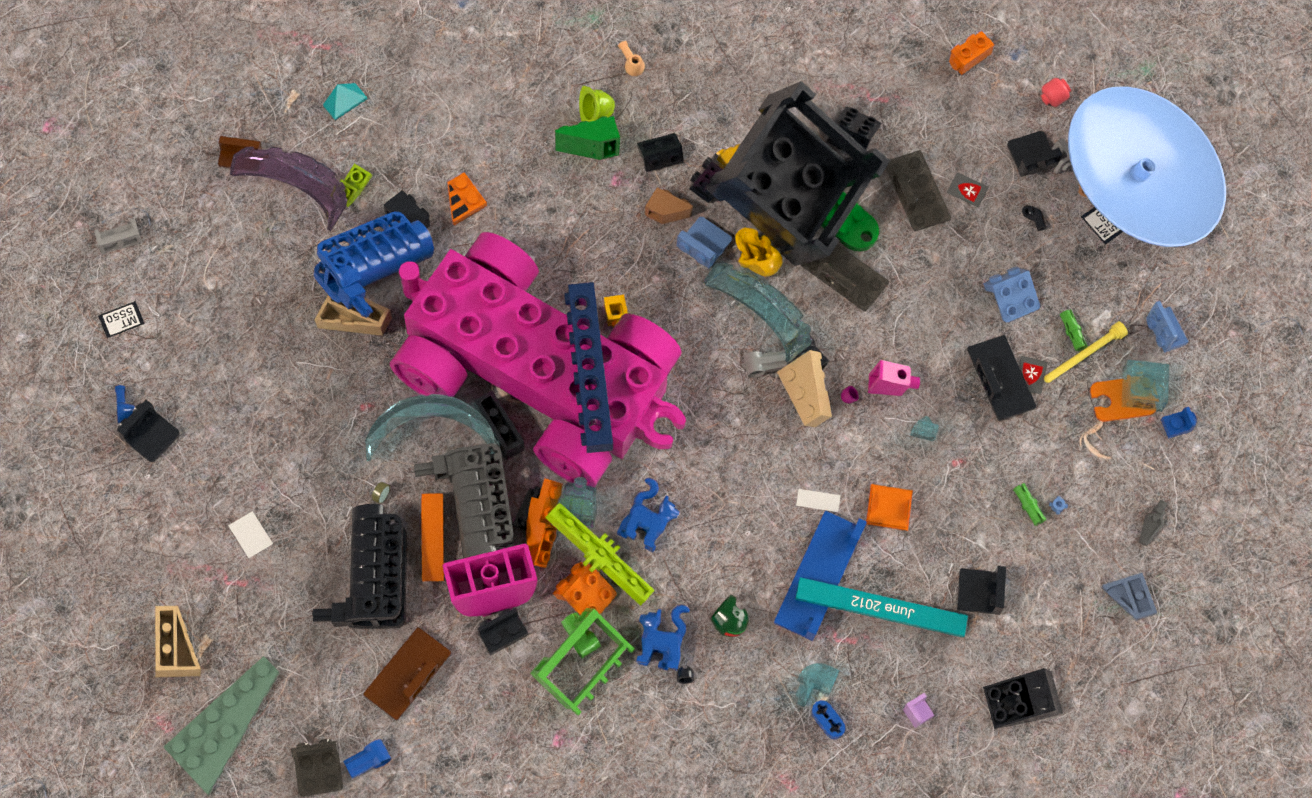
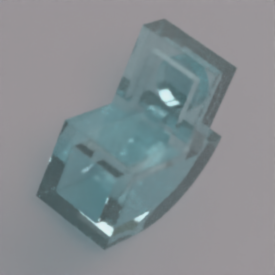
M822 663L811 664L804 668L797 680L805 684H800L795 695L799 697L797 704L805 708L813 688L829 695L840 670Z

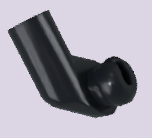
M1030 205L1022 208L1023 216L1035 222L1037 231H1043L1047 228L1040 209Z

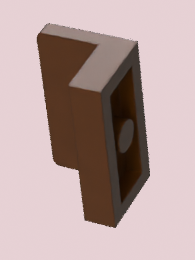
M220 136L218 142L221 150L218 159L219 167L258 171L263 151L260 141Z

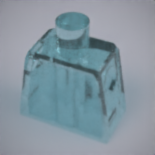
M577 477L574 479V483H565L559 502L586 527L593 528L597 516L596 489L586 486L587 480L585 478Z

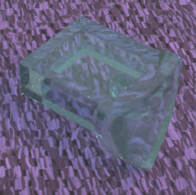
M925 416L914 425L910 435L934 441L939 425L933 424L930 418Z

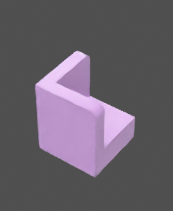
M925 693L908 702L903 709L914 728L934 717L933 712L925 702L927 697Z

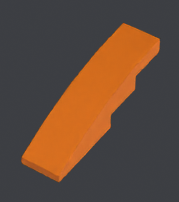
M424 493L421 497L422 581H444L443 493Z

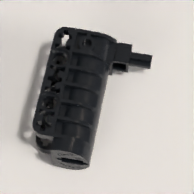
M364 504L352 509L350 597H346V601L343 603H332V608L313 609V622L331 621L334 627L349 626L355 629H396L405 623L407 532L403 527L400 517L396 514H387L382 504ZM391 520H395V522L398 523V524H389V523H391ZM398 616L401 617V619H397V623H393L392 619Z

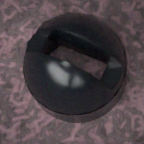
M683 666L678 669L676 674L678 683L689 684L694 681V673L689 666H687V669H683Z

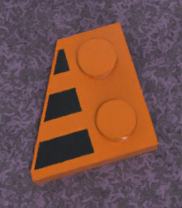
M465 172L447 182L452 223L454 226L487 206V202Z

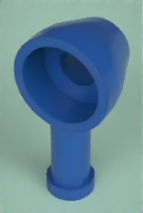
M123 385L115 387L118 424L123 419L128 418L135 408L134 405L125 403L126 389Z

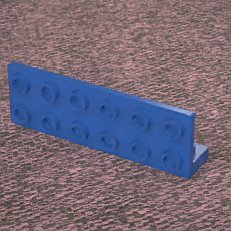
M828 511L824 512L774 620L776 625L811 641L814 640L828 607L795 600L799 578L838 586L864 530L866 521L859 518L857 524H854Z

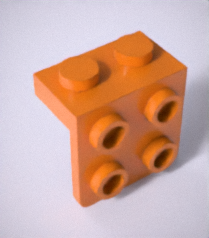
M583 562L577 563L571 568V573L556 585V590L552 594L559 600L567 601L579 615L586 608H594L601 614L617 596V592L596 569L593 572L589 571L592 567L591 564L585 567L582 564Z

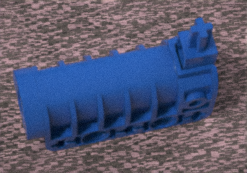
M391 212L321 241L317 246V256L321 261L314 268V278L332 300L338 303L342 302L348 310L355 307L362 317L367 318L373 312V309L365 301L366 291L363 287L399 272L400 266L405 262L418 264L431 258L434 253L431 235L420 221L417 220L410 223L402 213ZM381 227L384 231L378 232L374 228ZM345 241L349 245L341 246L339 243Z

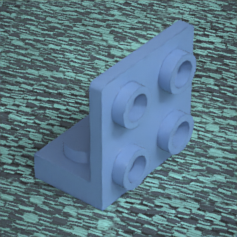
M1160 301L1155 302L1146 318L1148 327L1156 335L1158 346L1162 347L1164 353L1186 345L1188 340L1171 307L1163 308Z

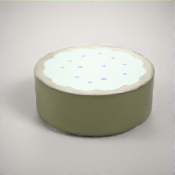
M385 482L378 483L372 493V500L382 504L389 494L390 485Z

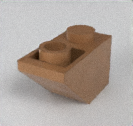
M657 187L645 206V215L661 224L690 218L693 206L687 200L673 196L670 191Z

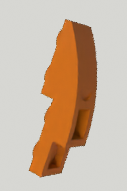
M544 478L539 499L531 498L526 529L527 545L533 565L543 568L547 567V563L550 560V553L557 532V528L551 525L545 517L557 506L563 483Z

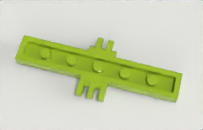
M560 502L545 517L585 554L583 557L586 560L582 564L586 567L590 562L592 567L589 571L593 572L595 569L598 571L602 570L640 606L654 592V589L615 554L620 549V546L617 544L612 548L611 545L614 541L610 539L607 543L605 541L608 537L606 533L599 539Z

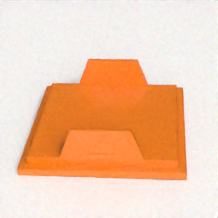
M871 484L866 524L908 531L913 491Z

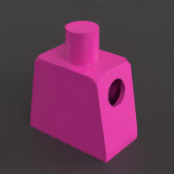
M880 360L869 373L868 393L901 396L908 388L918 389L920 377L911 376V368L909 366Z

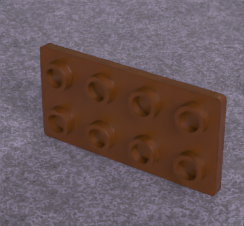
M417 627L363 693L364 697L398 721L451 656V651Z

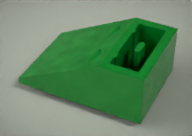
M603 116L594 121H582L577 125L562 126L556 129L555 150L597 160L619 156L620 135L614 116Z

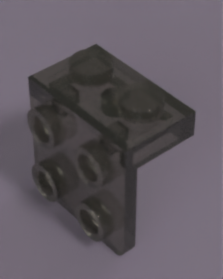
M324 739L318 741L319 744L300 743L296 745V748H291L292 758L295 762L298 793L301 797L336 792L343 789L339 749L336 741Z

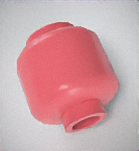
M1053 78L1042 86L1041 91L1043 94L1040 97L1045 105L1050 104L1053 107H1058L1069 99L1071 89L1063 78L1061 80Z

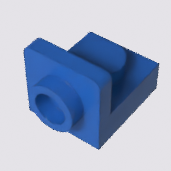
M1188 406L1181 412L1162 417L1161 422L1169 439L1192 432L1196 426L1197 419L1194 412H1191Z

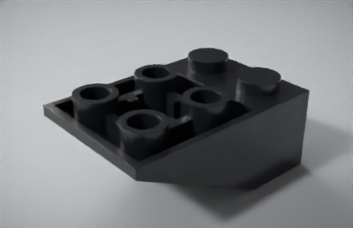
M1045 668L983 687L994 729L1038 721L1063 714L1052 672Z

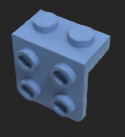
M699 217L687 233L683 230L679 233L676 246L684 253L693 257L698 263L710 269L731 243L732 237L706 218Z
M1013 267L1007 270L1008 273L991 276L989 281L983 283L986 291L994 293L1004 322L1013 321L1040 308L1029 270Z

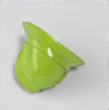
M582 86L579 97L581 121L590 122L603 116L610 117L615 109L613 98L602 90H593L588 86Z

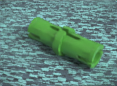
M1065 310L1060 313L1066 328L1065 333L1070 337L1075 351L1079 352L1087 348L1088 345L1081 332L1082 328L1076 322L1072 310Z
M1022 483L1021 486L1015 487L1013 491L1022 503L1023 511L1026 510L1034 526L1046 521V517H1044L1037 505V499L1032 497L1026 484Z

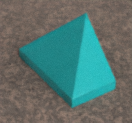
M356 83L337 84L324 102L323 107L334 120H337L367 100V96Z

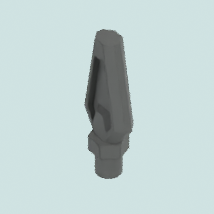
M1160 500L1157 507H1154L1151 513L1145 515L1139 539L1140 544L1147 546L1164 526L1163 516L1167 506L1165 501Z

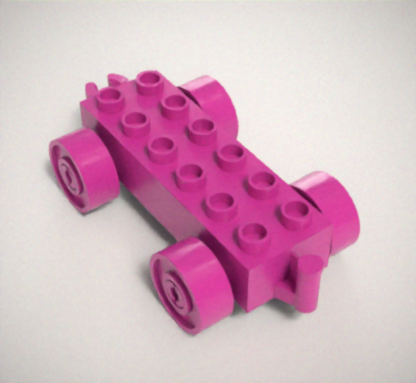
M482 232L465 256L450 249L428 281L420 279L419 266L416 263H403L399 269L403 293L413 303L404 314L407 335L409 336L390 362V367L395 375L423 397L436 403L447 405L452 401L467 379L466 368L552 418L553 420L533 450L546 467L568 482L586 489L595 488L612 462L610 453L623 459L636 438L657 449H670L673 445L672 436L659 434L654 429V422L659 418H668L677 429L685 427L686 418L683 412L675 405L661 400L666 393L668 374L682 354L681 348L672 336L655 323L638 315L623 314L607 338L600 335L613 437V451L587 453L586 446L581 445L580 433H584V426H579L578 413H581L582 409L581 405H577L576 392H579V385L574 384L573 372H577V366L572 365L571 352H575L574 345H570L569 332H572V325L567 324V315L526 292L539 274L538 267L532 258L508 239L494 233ZM580 325L578 327L581 330L588 329V327H586L585 325ZM584 344L581 348L588 350L591 346ZM586 364L583 366V368L586 370H591L593 366L590 364ZM592 384L585 386L587 390H594L596 388ZM589 405L587 408L594 411L598 409V406ZM592 425L590 429L592 431H598L601 429V427L598 425Z

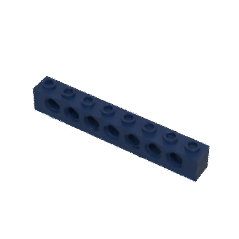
M594 282L568 284V292L564 293L565 305L570 306V312H567V324L572 325V332H569L570 345H574L575 352H571L572 365L577 366V372H573L574 384L579 385V392H576L577 405H581L582 412L578 413L579 426H584V433H580L581 445L586 446L587 453L613 451V437ZM578 305H584L586 308L584 310H579L576 307ZM580 325H587L589 328L581 330L578 327ZM587 344L591 346V348L588 350H584L581 348V346ZM586 364H590L593 366V368L591 370H586L583 368V366ZM592 384L596 388L594 390H587L585 386ZM589 405H596L598 409L592 411L587 407ZM592 425H598L601 427V429L598 431H592L590 427Z

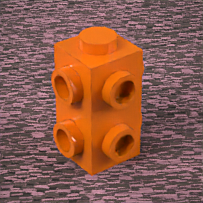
M982 31L976 35L972 34L966 39L965 43L962 45L958 44L951 50L950 65L954 70L963 75L991 55L995 44Z

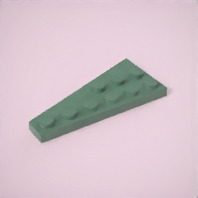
M264 656L163 747L208 796L248 729L253 716L255 717L259 710L258 708L264 697L267 696L279 675V671Z

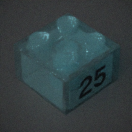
M1127 360L1122 369L1121 407L1163 412L1168 404L1169 364Z

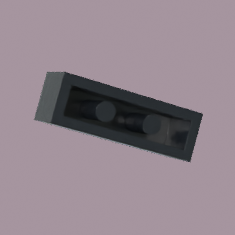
M493 390L475 399V410L495 443L500 447L505 459L508 460L524 451V440Z

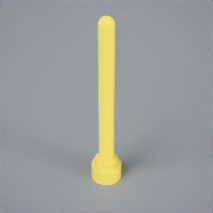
M1120 321L1113 324L1109 333L1045 375L1044 381L1050 383L1113 339H1122L1127 336L1128 331L1124 324Z

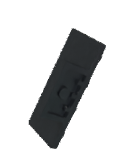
M1005 335L971 345L967 348L998 421L1036 409V403Z

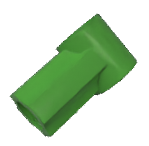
M577 612L568 615L561 621L568 635L576 628L573 623L579 617ZM588 629L573 645L581 658L601 647L595 634Z

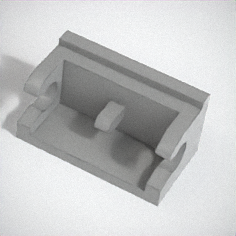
M131 219L130 224L99 232L98 229L94 230L102 254L142 243L135 219Z

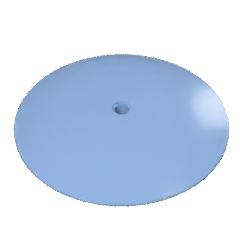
M1111 87L1100 90L1085 99L1077 108L1068 132V150L1071 165L1085 195L1109 222L1138 240L1163 247L1190 245L1212 232L1221 219L1225 207V177L1214 147L1194 120L1167 99L1152 92L1133 87Z

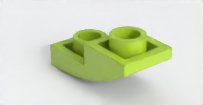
M354 163L344 180L341 179L331 197L349 207L360 195L373 175Z

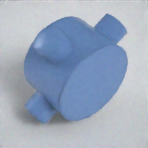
M1057 496L1053 503L1049 502V506L1057 515L1064 508H1068V504H1065V501L1060 496Z

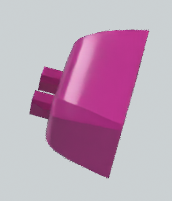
M527 544L516 545L443 564L451 602L455 609L464 616L482 615L485 617L493 612L509 608L511 610L513 607L520 606L529 601L537 586V576Z

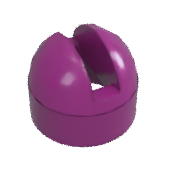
M848 386L841 392V400L844 403L851 404L859 399V394L853 386Z

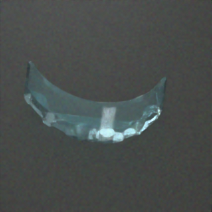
M719 263L713 266L703 283L708 287L733 297L762 318L782 342L787 363L811 344L810 325L803 322V314L780 291L770 284H763L758 280V276L750 272L742 273L737 271L732 264Z
M442 394L415 395L395 403L374 422L365 440L366 460H372L376 448L392 430L417 418L444 417L456 420L473 429L487 444L494 443V432L486 419L476 409L457 398Z

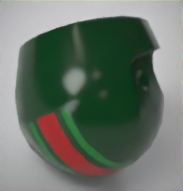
M732 594L722 602L710 619L715 629L725 637L741 635L747 629L749 623L746 609H739L736 606L737 598Z

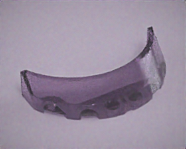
M254 146L245 147L233 155L230 175L266 177L300 189L312 197L323 209L328 222L327 230L329 231L333 229L346 208L347 199L343 182H339L335 178L336 174L323 163L317 162L312 157L296 151L292 154L283 152L282 148L270 147L267 150H254Z

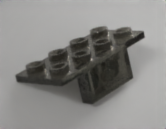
M921 150L890 159L886 171L913 231L916 232L949 221L951 215Z
M838 244L829 257L801 264L804 269L864 312L870 308L889 284L886 278Z

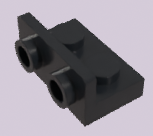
M676 133L637 143L646 172L684 162L682 145Z
M716 153L712 158L707 157L701 165L703 169L700 172L696 171L690 179L692 184L689 190L707 203L714 196L705 189L716 172L724 170L726 167L717 161L719 155Z
M510 608L505 609L498 614L497 618L493 620L486 619L479 624L480 627L477 628L478 635L490 656L528 636V631L518 616L516 608L511 610Z

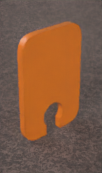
M1145 376L1096 382L1090 388L1092 399L1105 395L1111 400L1109 407H1094L1095 415L1100 421L1106 422L1150 416L1156 412L1157 405L1152 385ZM1147 403L1154 404L1153 408H1145L1144 406Z

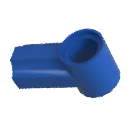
M378 739L366 745L363 751L343 762L353 779L372 768L376 769L384 766L392 758L382 740Z

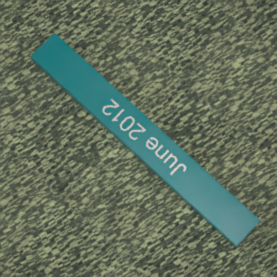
M801 577L799 578L795 600L961 638L965 636L968 615Z

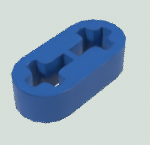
M817 701L811 710L812 717L830 739L841 738L845 732L843 720L827 701ZM818 707L821 709L825 707L827 709L825 715L828 717L827 719L823 714H817ZM829 721H831V723H832L834 726H837V725L840 726V728H839V730H838L839 733H837L836 731H834V732H831V731H830V729H831L832 726H831V724L829 723Z

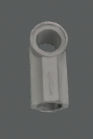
M755 351L744 355L747 376L749 378H757L767 372L779 371L787 366L784 351L765 354Z

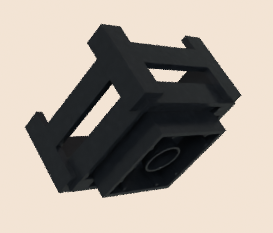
M802 81L769 94L758 109L761 115L724 170L716 172L705 188L719 201L725 200L782 249L780 254L794 266L830 256L839 242L835 236L870 181L880 177L890 163V160L878 149L865 150L811 101L816 94ZM793 107L798 109L850 157L843 159L788 109ZM851 187L819 238L812 240L845 188Z

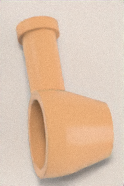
M622 41L618 47L627 59L625 63L626 72L631 76L641 75L645 69L643 59L637 54L633 55L627 41Z

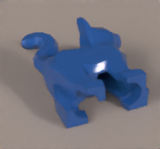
M646 478L645 482L650 486V490L639 492L636 495L630 512L623 519L617 535L625 539L629 537L634 541L637 537L636 530L639 528L647 532L644 538V549L653 553L656 548L655 540L664 532L669 521L679 517L680 512L669 501V496L667 495L659 506L658 514L642 505L643 500L653 498L659 490L658 483L654 479Z
M677 605L672 610V622L678 628L676 632L657 630L661 623V609H658L657 612H648L640 615L639 622L642 624L644 631L641 638L642 654L637 656L636 659L638 665L648 666L653 652L663 654V659L658 663V669L668 670V668H671L675 671L678 670L681 659L680 647L686 633V624L680 618V614L689 613V607Z

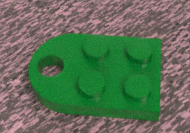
M845 192L841 194L821 226L824 229L847 195ZM856 203L835 237L841 244L852 251H866L876 243L879 235V226L877 221ZM868 234L872 240L865 242L861 239V235Z

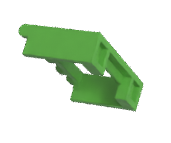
M586 608L573 623L576 627L550 658L544 657L530 673L566 709H571L578 716L581 711L577 706L585 697L590 701L594 698L590 690L599 680L604 684L608 682V679L604 676L607 670L613 664L618 668L622 665L618 657L624 650L627 649L630 653L635 650L594 608ZM595 622L619 647L575 699L570 701L546 677L591 624Z

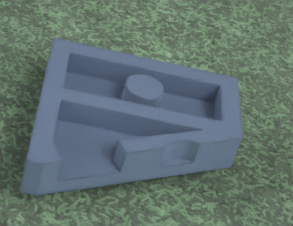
M1143 573L1102 586L1103 590L1136 621L1157 614Z

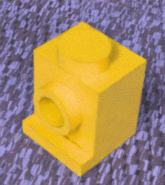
M623 294L604 297L603 306L607 325L614 328L623 314H628L625 296Z

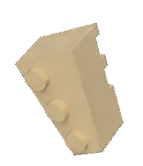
M328 295L315 318L317 328L383 336L392 316L390 309L365 298V301L373 309L369 317L365 318L361 316L355 307L348 310L342 302H335Z
M809 350L777 373L804 426L817 427L831 418L832 414L828 391H826L824 384L825 374L822 371L820 361L822 359L821 352Z
M155 606V677L200 676L201 668L196 659L178 606Z

